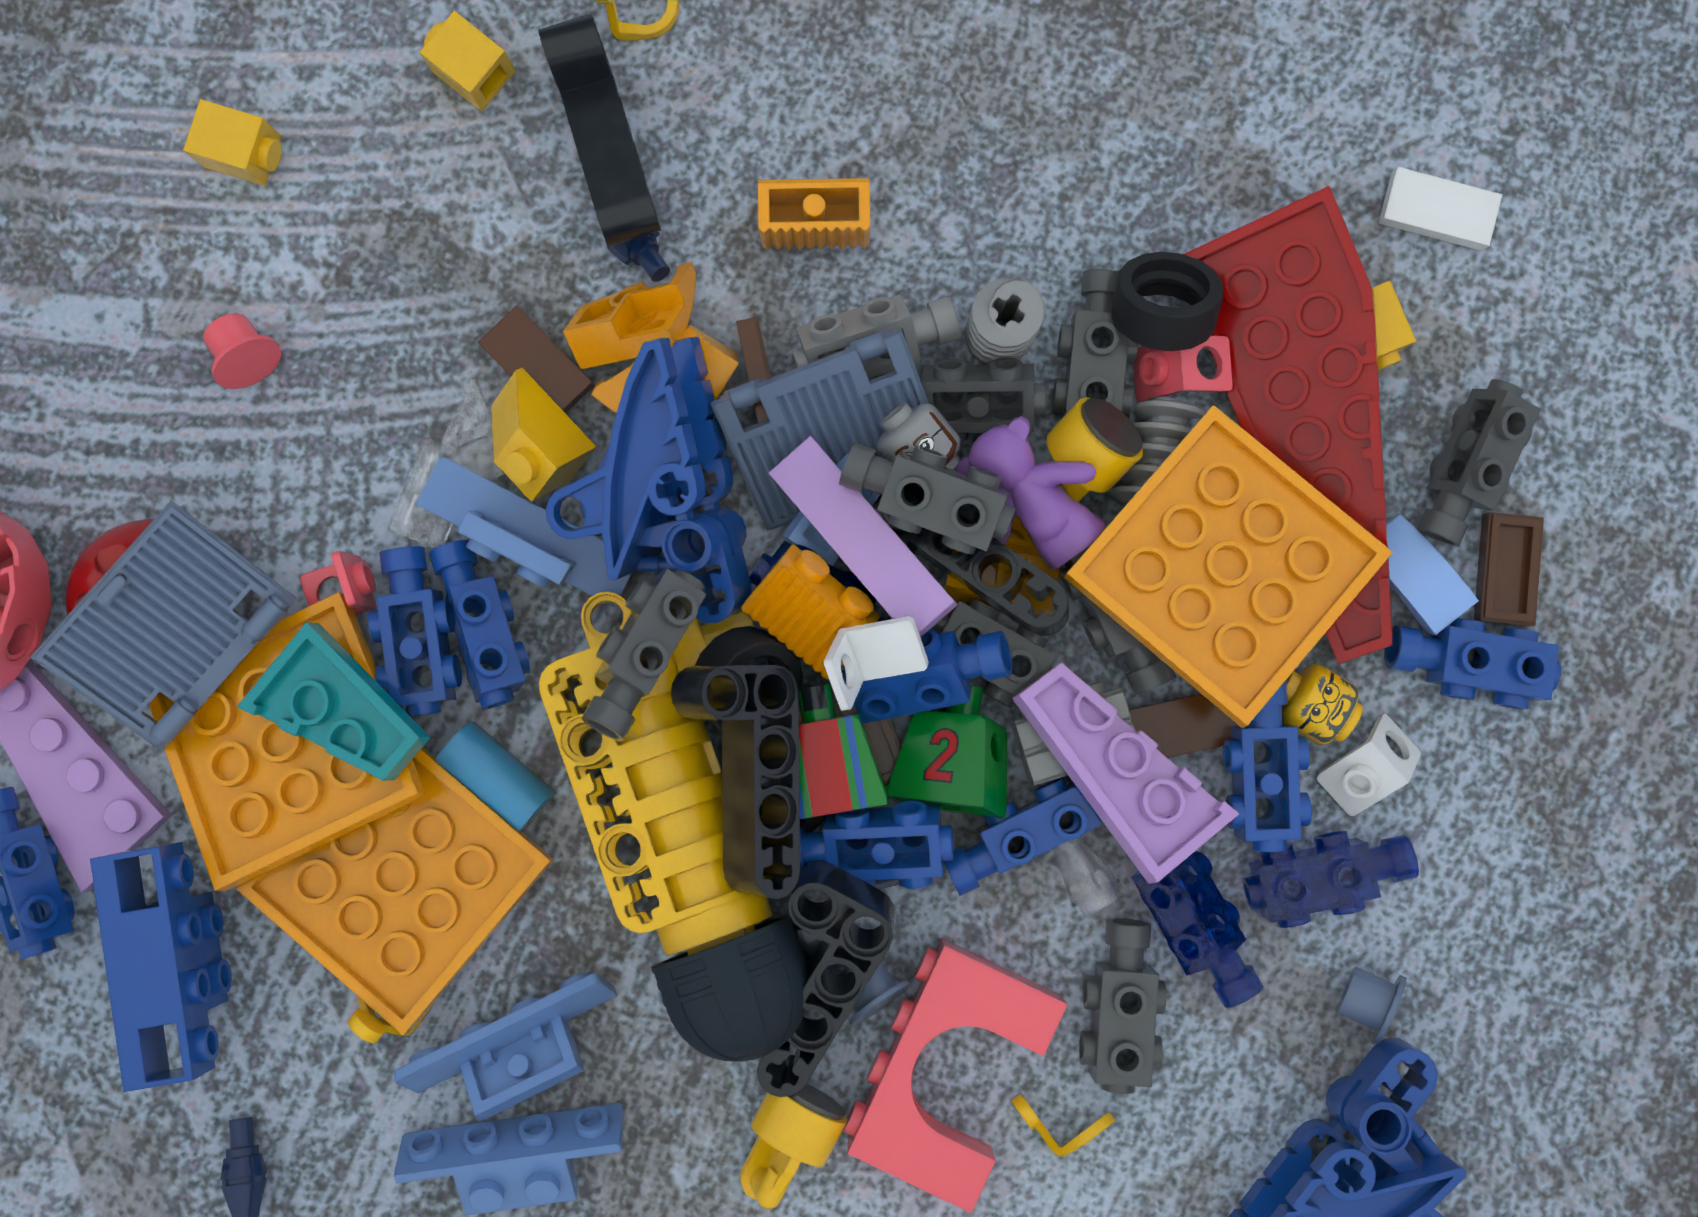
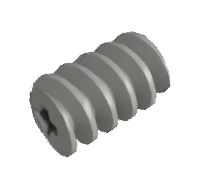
M997 279L986 284L976 294L965 327V340L970 352L979 361L989 364L991 361L999 358H1015L1020 360L1028 353L1044 319V301L1039 290L1028 280ZM1001 320L1007 322L1005 327L999 325Z
M1168 397L1148 398L1149 401L1139 402L1135 406L1134 413L1142 422L1134 423V426L1142 439L1143 456L1120 479L1128 486L1115 487L1111 493L1112 499L1125 507L1193 429L1187 425L1188 419H1201L1207 413L1205 410L1191 403Z

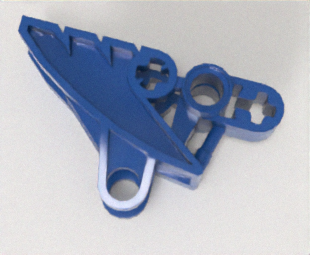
M699 337L675 341L671 348L669 338H659L643 343L628 374L613 423L610 445L597 471L554 492L549 498L546 507L547 521L551 529L558 536L565 539H578L602 533L607 576L612 581L637 571L661 573L668 569L672 572L681 570L693 575L704 584L705 589L703 592L707 594L698 608L696 618L705 623H718L741 611V606L752 593L751 581L742 549L747 537L746 525L736 511L729 508H721L719 503L731 491L733 472L729 456L722 457L727 448L721 426L717 418L713 419L715 413L711 403L715 399L710 380H704L708 371ZM701 464H703L706 472H715L717 475L718 483L710 486L714 491L711 495L708 494V490L705 487ZM567 497H574L579 500L580 511L585 519L580 528H571L562 520L560 508L562 502ZM698 505H703L704 512L693 514V509L697 508ZM717 564L720 565V569L714 568L708 572L705 568ZM712 588L719 591L724 590L726 600L723 597L715 598Z
M1387 1038L1376 1044L1351 1076L1347 1075L1338 1078L1330 1085L1326 1093L1327 1109L1333 1117L1330 1122L1312 1119L1302 1123L1287 1140L1286 1143L1290 1147L1281 1148L1263 1171L1266 1178L1256 1180L1239 1202L1242 1208L1234 1209L1228 1217H1444L1434 1208L1466 1177V1171L1439 1150L1428 1133L1421 1128L1413 1117L1437 1084L1438 1072L1433 1060L1426 1053L1400 1038ZM1401 1061L1409 1068L1403 1077L1396 1070ZM1381 1084L1393 1092L1390 1097H1387L1378 1089ZM1346 1130L1357 1138L1353 1144L1346 1142L1343 1136ZM1324 1134L1330 1135L1326 1142L1328 1146L1316 1155L1315 1160H1311L1310 1158L1314 1152L1308 1145L1310 1140L1317 1136L1323 1141Z

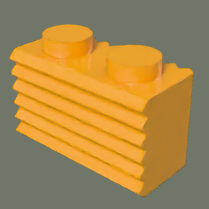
M870 178L758 180V229L762 247L768 251L773 246L779 251L784 246L789 251L795 246L800 251L806 246L811 251L815 245L820 250L826 245L831 250L837 245L842 250L847 245L853 250L860 245L865 250L870 245Z
M792 544L741 606L743 613L750 614L753 621H758L761 628L768 629L769 634L776 636L779 642L785 643L788 650H793L797 657L803 658L805 664L812 665L814 671L820 672L824 679H829L824 666V660L838 630L877 622L880 615L874 611L872 601L863 591L852 586L846 588L829 574V567L822 557L810 550L801 551Z

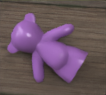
M1020 416L1014 418L1008 425L995 426L984 432L972 445L969 455L960 460L956 469L958 472L967 474L969 466H976L1002 477L999 487L1010 491L1006 504L1015 507L1016 510L1004 541L996 537L994 538L1005 544L1008 541L1014 517L1018 514L1038 553L1049 568L1053 570L1061 567L1089 547L1105 527V521L1098 514H1093L1085 506L1073 500L1062 485L1086 484L1094 479L1096 470L1092 464L1084 461H1053L1036 464L1032 446L1027 440L1030 432V423L1028 419Z

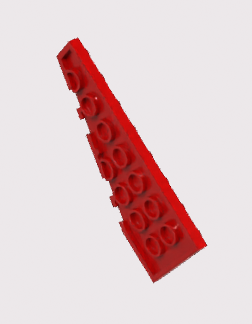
M1327 186L1199 246L1184 255L1204 262L1216 271L1223 283V300L1216 329L1211 336H1226L1229 339L1233 387L1232 390L1226 393L1240 427L1388 548L1374 290L1330 186ZM1210 351V354H1211V356H1212V359H1213V361H1214V363H1215V366H1216V368H1217L1216 359H1215L1214 355L1212 354V352ZM1389 558L1326 632L1338 665L1393 645Z

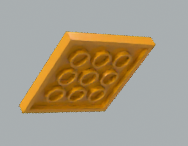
M1213 405L1073 565L1064 578L1236 724L1244 728L1249 725L1393 552Z
M337 592L280 620L197 710L196 715L173 741L164 748L214 891L226 892L426 796L413 759L395 780L383 781L327 753L326 748L302 736H293L278 728V724L260 715H252L237 707L306 622L319 623L375 680L376 665L353 607L347 605L344 594L341 592ZM161 692L149 703L152 716L157 722L174 704L171 699Z
M424 747L415 755L413 762L426 796L261 874L236 888L401 1035H405L412 1030L555 860L526 834L514 829L435 761L436 757Z

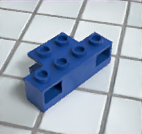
M183 842L90 858L123 1092L195 1080L216 1068L215 1059L218 1056L219 1040L215 1028L209 1025L207 1011L228 1001L227 992H229L232 982L230 966L225 959H222L219 940L223 932L221 909L217 904H214L212 892L190 896L189 888L193 884L194 870L190 857L184 854ZM151 854L158 901L145 903L139 856ZM176 1023L182 1067L170 1069L163 1025Z

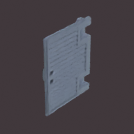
M901 329L895 331L881 330L850 342V346L845 347V350L768 380L767 378L763 380L757 378L724 391V395L719 396V399L711 403L767 531L792 522L800 511L769 475V472L809 436L819 444L837 465L851 450L855 442L877 449V443L885 432L880 422L896 407L906 402L913 409L918 405L929 403ZM889 353L895 371L869 380L862 362ZM762 402L769 419L743 428L737 410Z
M171 500L30 658L161 751L196 715L197 710L254 646L263 640L287 613V609L297 598ZM252 589L265 599V602L247 620L234 608ZM161 692L171 699L174 704L157 722L143 712V710Z

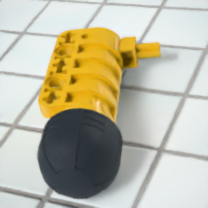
M608 591L597 593L586 601L581 612L582 627L590 648L549 664L541 673L539 690L616 915L621 924L630 931L645 933L656 930L665 956L687 950L652 966L651 970L655 975L658 990H660L663 998V1005L666 1007L672 1024L690 1046L706 1056L722 1061L743 1062L761 1058L786 1043L803 1019L806 1011L803 1008V988L808 977V965L804 956L805 951L801 947L798 932L794 928L790 915L775 918L754 926V924L773 916L768 899L766 897L737 892L725 880L723 871L722 770L704 720L685 718L677 712L671 698L672 683L676 675L684 668L695 666L700 653L715 637L732 628L754 627L750 615L743 613V611L721 622L708 623L700 626L698 619L695 618L683 634L669 659L667 668L660 674L649 695L642 697L632 713L635 722L624 741H617L601 734L602 743L599 750L592 756L585 757L581 750L582 738L587 732L594 729L582 720L583 714H581L579 707H588L593 697H601L608 685L595 677L603 660L596 657V654L608 634L595 630L592 623L593 612L597 607L605 603L618 605L622 609L624 617L622 625L619 627L621 630L633 612L626 607L627 601L620 595ZM574 679H578L582 684L574 689L578 705L573 701H567L564 694L571 691L570 682ZM601 770L603 777L599 776L595 779L589 771ZM606 784L620 788L621 794L613 798L614 808L612 806H603L600 803V797L607 794ZM625 814L626 817H631L632 819L630 824L624 823L613 825L610 828L607 827L608 822H618L617 816L620 817ZM628 833L637 838L641 849L640 856L633 865H627L622 862L617 853L618 842ZM647 869L650 870L652 877L641 879L632 885L631 883L627 884L625 876L642 873ZM643 892L646 897L656 895L659 900L660 906L655 907L651 914L649 911L639 912L636 907V902L643 898Z

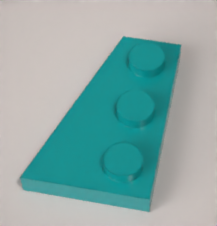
M306 622L237 706L252 715H260L278 724V728L293 736H302L326 748L327 753L383 781L395 780L431 738L319 623Z

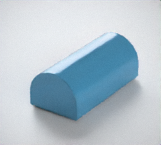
M475 721L469 722L448 741L435 759L439 765L518 832H523L557 793Z

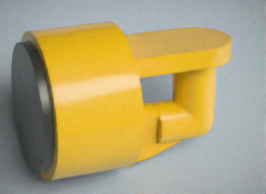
M1085 397L1078 400L1047 435V446L1055 461H1084L1092 464L1096 470L1094 479L1086 484H1062L1070 497L1077 502L1090 490L1099 493L1108 492L1143 456L1142 439L1134 424L1118 408L1099 398Z
M806 1084L799 1093L790 1097H777L767 1092L751 1121V1127L758 1135V1138L740 1171V1183L746 1195L757 1200L761 1207L773 1209L781 1202L801 1162L811 1166L823 1167L848 1122L843 1107L830 1096L809 1084Z

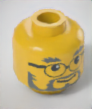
M1318 663L1308 665L1299 673L1293 671L1285 680L1287 681V704L1282 705V724L1297 726L1299 735L1306 737L1307 740L1319 746L1329 744L1333 740L1338 742L1344 741L1357 725L1363 712V705L1358 703V688L1350 681Z

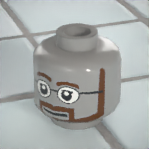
M904 402L892 410L880 422L885 432L877 443V450L884 459L894 462L896 455L902 451L912 455L915 445L946 455L948 459L945 467L954 469L959 464L960 459L956 454L961 446V439L932 404L925 403L911 409ZM908 483L906 485H917V483Z

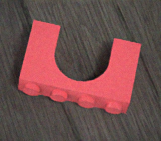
M941 938L936 950L927 947L914 974V978L921 981L912 1001L903 998L899 1004L890 1029L897 1032L888 1052L879 1049L866 1078L867 1081L873 1083L865 1103L855 1100L847 1116L848 1122L842 1132L849 1135V1155L972 1213L996 1161L990 1145L940 1122L923 1109L916 1099L911 1086L916 1060L923 1048L937 1035L949 1029L963 1026L987 1029L1044 1056L1068 1004L1061 994Z

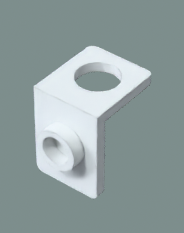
M910 616L839 629L824 660V666L841 711L852 708L863 681L925 671L929 663L915 620ZM841 659L846 671V685L841 673Z
M1383 714L1377 718L1366 742L1322 769L1316 779L1348 815L1356 816L1408 784L1421 756V752L1387 714ZM1386 735L1392 738L1399 746L1403 759L1391 750L1387 743Z

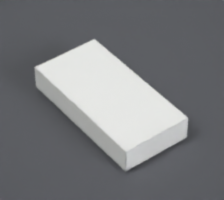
M1397 166L1391 172L1378 223L1483 251L1490 246L1503 194Z

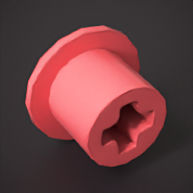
M233 313L217 318L209 324L203 334L204 343L215 359L211 369L213 378L223 388L239 389L260 382L273 372L279 364L282 355L279 344L269 336L259 335L250 320L242 314Z

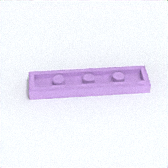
M809 436L769 472V475L891 618L912 617L915 620L919 635L922 637L958 604L860 492L839 485L842 471L819 444Z

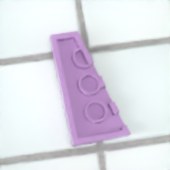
M31 660L28 661L22 673L16 677L13 683L0 690V742L80 892L91 891L94 889L90 858L136 850L172 814Z
M1062 662L1051 668L1012 698L1148 884L1157 883L1239 815L1225 801H1217L1201 787L1203 782L1185 767H1177L1156 749L1159 745L1142 730L1136 732L1117 715L1115 707Z

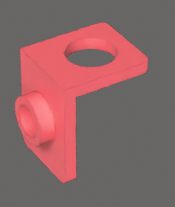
M1210 336L1206 342L1192 349L1179 351L1155 350L1145 346L1138 347L1136 360L1133 364L1135 394L1138 402L1149 401L1148 398L1166 397L1181 392H1227L1232 390L1229 339L1226 336ZM1202 348L1211 351L1217 362V371L1212 379L1202 376L1197 367V355Z
M343 551L331 553L333 565L305 573L300 577L308 607L321 601L319 590L323 582L329 578L338 577L346 603L349 607H353L356 615L377 608L373 597V592L376 591L374 576L367 562L362 561L360 556Z

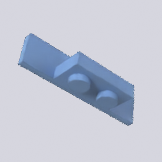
M441 457L438 460L416 502L417 506L458 526L457 532L470 538L466 545L468 549L494 562H497L500 555L520 564L517 574L544 588L548 587L550 581L559 585L566 582L591 596L607 591L621 595L632 575L629 574L615 581L610 580L607 576L602 538L596 535L578 539H565L558 536L551 529L547 521L546 509L449 458ZM562 518L563 522L567 526L574 529L580 528L579 526ZM607 603L608 605H610V606H612V607H615V605H616V604H613V603Z
M598 973L574 975L560 985L561 989L543 998L523 1000L510 1009V1014L492 1023L483 1022L472 1025L460 1033L459 1039L441 1048H426L413 1054L409 1058L408 1064L393 1071L395 1082L413 1092L420 1093L462 1073L474 1115L485 1120L585 1071L568 1020L616 997L615 988Z
M620 1103L409 1132L402 1136L394 1178L397 1184L453 1176L465 1216L573 1201L577 1199L578 1181L572 1159L622 1152L623 1107Z

